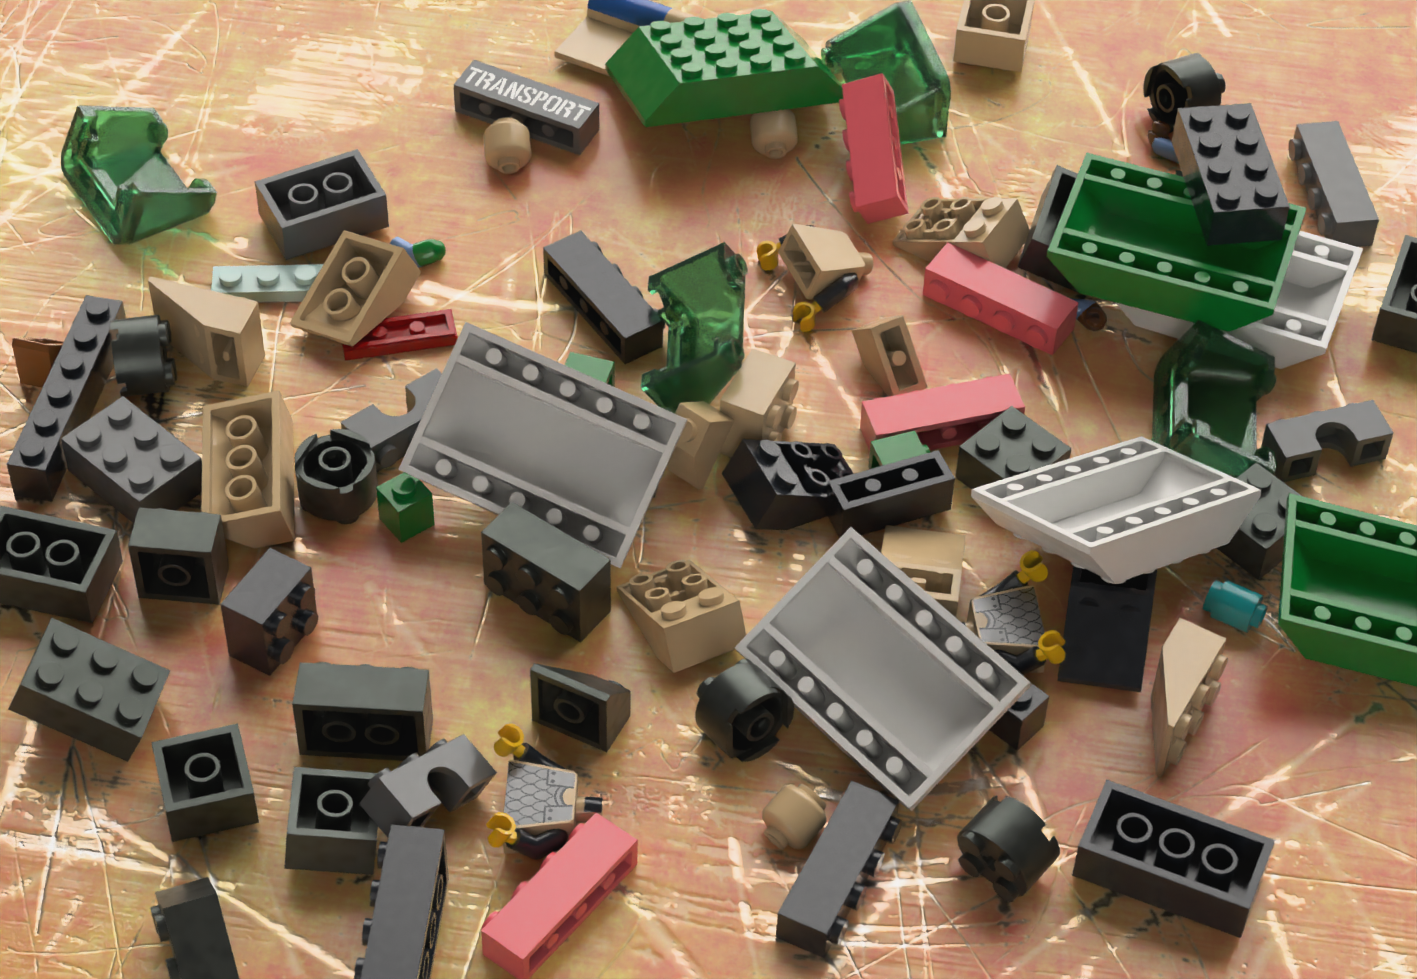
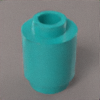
M1215 580L1207 593L1203 610L1211 613V618L1248 633L1252 626L1255 628L1260 627L1268 606L1262 604L1263 595L1228 580L1224 583Z

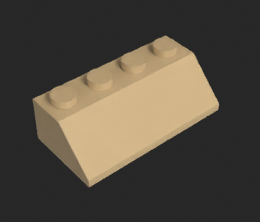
M279 390L203 406L201 512L221 514L224 538L252 548L295 541L293 420Z

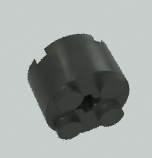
M1199 53L1189 54L1151 67L1145 75L1143 84L1144 98L1150 96L1152 108L1147 110L1153 122L1160 120L1170 124V133L1174 132L1178 108L1221 105V94L1226 89L1223 76L1215 73L1210 63Z
M159 314L111 320L110 330L118 329L117 339L111 340L117 384H126V387H123L120 391L121 397L168 392L170 385H175L177 380L175 359L167 358L166 347L172 342L169 320H161Z
M333 429L330 430V435L318 438L317 434H314L300 444L294 459L301 508L318 518L337 521L340 524L346 525L357 521L359 515L368 510L377 497L376 460L370 448V443L365 437L354 431Z
M742 659L734 666L720 673L716 678L709 677L699 685L697 696L700 699L696 707L695 719L698 727L730 758L737 757L741 762H749L763 756L779 742L775 735L782 725L788 729L794 716V702L757 665L749 659Z
M998 795L993 796L957 836L958 846L962 853L958 859L960 866L969 875L978 877L981 874L992 882L995 892L1007 902H1013L1018 896H1023L1059 857L1060 847L1055 836L1048 840L1041 831L1046 823L1032 809L1008 796L1002 801H998Z

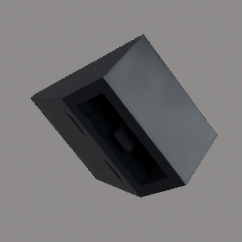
M742 439L722 472L723 477L754 528L765 530H789L827 517L828 481L854 474L843 458L842 452L835 444L771 441L766 439Z
M1073 566L1063 635L1065 644L1062 646L1066 655L1059 664L1057 681L1141 692L1157 569L1152 573L1141 574L1127 579L1124 583L1112 584L1103 581L1101 576L1087 569Z

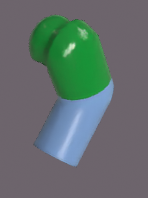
M397 236L390 242L392 245L404 248L418 268L441 260L446 253L445 245L435 239H426L410 244Z

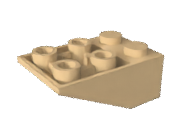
M933 197L921 204L919 210L903 226V229L892 243L899 249L931 262L949 242L1006 268L1025 244L1030 229L1018 198L1001 199L1000 197H992L989 199H971L969 197H962L959 199H940L939 197Z
M150 276L148 284L154 315L159 314L161 320H169L172 342L169 344L212 379L248 387L265 357L258 301Z
M886 525L881 553L956 617L966 535Z
M691 560L671 562L663 570L652 574L633 576L629 582L616 586L618 594L656 657L673 673L735 650L736 645L746 636L740 601Z
M1179 618L1162 646L1151 694L1156 775L1160 777L1164 775L1170 763L1177 765L1181 760L1187 745L1184 739L1188 733L1194 736L1198 731L1204 717V712L1201 711L1205 704L1212 706L1221 688V683L1217 681L1220 679L1228 661V658L1222 655L1226 638L1182 618Z

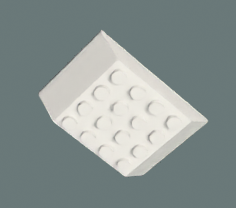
M1300 231L1274 314L1230 332L1119 303L1116 304L1135 326L1282 369L1325 354L1363 248Z
M465 322L398 470L497 515L514 502L609 558L611 565L621 569L686 425L687 419Z
M1142 436L971 490V497L997 525L1013 532L1015 537L1027 539L1041 546L1043 551L1057 554L1071 561L1073 566L1087 569L1101 576L1103 581L1112 584L1124 583L1132 577L1152 573L1155 569L1169 564L1181 563L1183 559L1198 554H1206L1212 549L1228 544L1261 496V489Z
M852 527L840 537L735 647L745 659H749L792 698L794 707L887 793L893 798L898 799L910 811L926 797L1032 685L1029 680Z

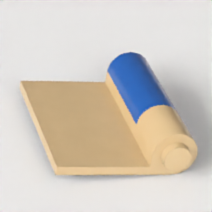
M589 0L587 17L554 51V57L609 76L605 70V63L638 27L648 26L654 21L674 23L682 22L688 17L698 16L651 0Z

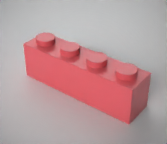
M883 73L842 84L843 99L839 100V107L847 125V129L842 131L845 147L850 152V160L846 161V169L854 187V191L849 193L854 212H859L867 224L908 214L894 90Z
M949 242L925 268L922 295L1052 356L1075 328L1079 302Z
M1010 374L990 376L968 382L953 383L947 386L862 401L860 429L869 451L871 441L911 431L916 432L922 445L926 444L929 450H936L963 444L1011 406L1024 414L1025 405Z
M597 812L585 824H578L569 835L567 843L557 853L552 852L544 859L538 873L529 882L524 881L517 886L510 901L500 912L494 911L487 917L481 928L483 955L515 978L529 979L637 865L638 840Z

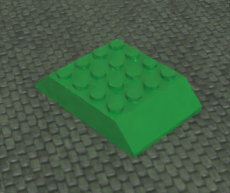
M755 9L750 14L741 15L722 13L716 18L707 19L688 17L682 22L674 23L654 21L648 26L638 27L605 63V70L645 128L839 103V100L843 99L842 84L807 42L774 12L766 9Z
M1086 152L1048 248L1047 257L1081 294L1230 332L1274 314L1307 208L1289 203L1290 208L1282 240L1207 246L1184 177Z
M1289 493L1286 501L1278 624L1305 659L1417 687V525Z

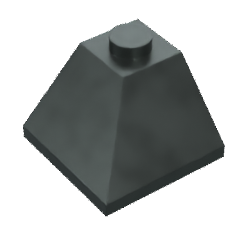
M535 663L530 669L532 721L607 752L630 717L631 690L624 688L615 681H607L591 674Z

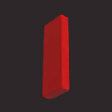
M452 309L385 318L354 346L342 343L344 359L348 361L453 346L457 342L458 335Z

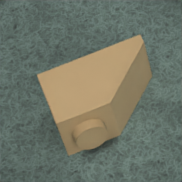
M903 315L884 317L852 330L864 367L888 397L928 388Z
M705 401L679 403L675 414L686 418L687 422L668 462V470L698 490L703 489L734 420Z

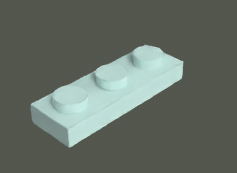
M324 264L213 266L211 290L236 297H244L249 300L258 301V303L302 302Z

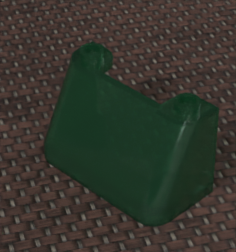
M912 1L895 2L826 41L825 48H821L820 51L821 60L833 75L840 74L841 72L846 83L881 73L884 74L894 90L900 145L946 137L951 98L950 81Z
M77 105L61 151V170L113 244L130 245L209 213L215 204L217 191L207 179L201 178L194 179L189 188L185 186L161 153L163 144L168 138V128L154 108Z
M725 242L653 274L648 278V291L652 295L658 292L664 306L658 310V316L669 327L667 361L665 367L658 370L653 369L642 374L641 389L659 407L669 408L672 413L676 412L679 403L705 401L711 404L742 367V360L745 356L743 349L745 275H747L748 269L743 257L738 253L735 254Z
M1200 320L1196 321L1164 353L1156 366L1153 387L1152 441L1234 478L1240 476L1255 463H1258L1274 475L1277 469L1275 451L1267 446L1257 449V401L1263 395L1269 394L1275 386L1277 379L1274 374L1275 357Z

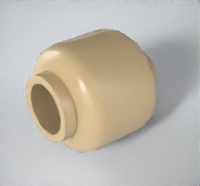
M791 110L770 111L752 115L750 119L751 141L753 148L757 152L765 154L768 158L777 159L794 149L798 137L795 115Z
M505 117L495 120L484 133V152L487 164L505 174L515 173L528 164L532 155L528 128L514 118Z
M800 784L798 787L792 785L784 786L762 811V819L768 827L764 831L765 836L782 850L787 845L795 849H804L826 824V815L823 811L826 808L825 802L817 793L804 784Z

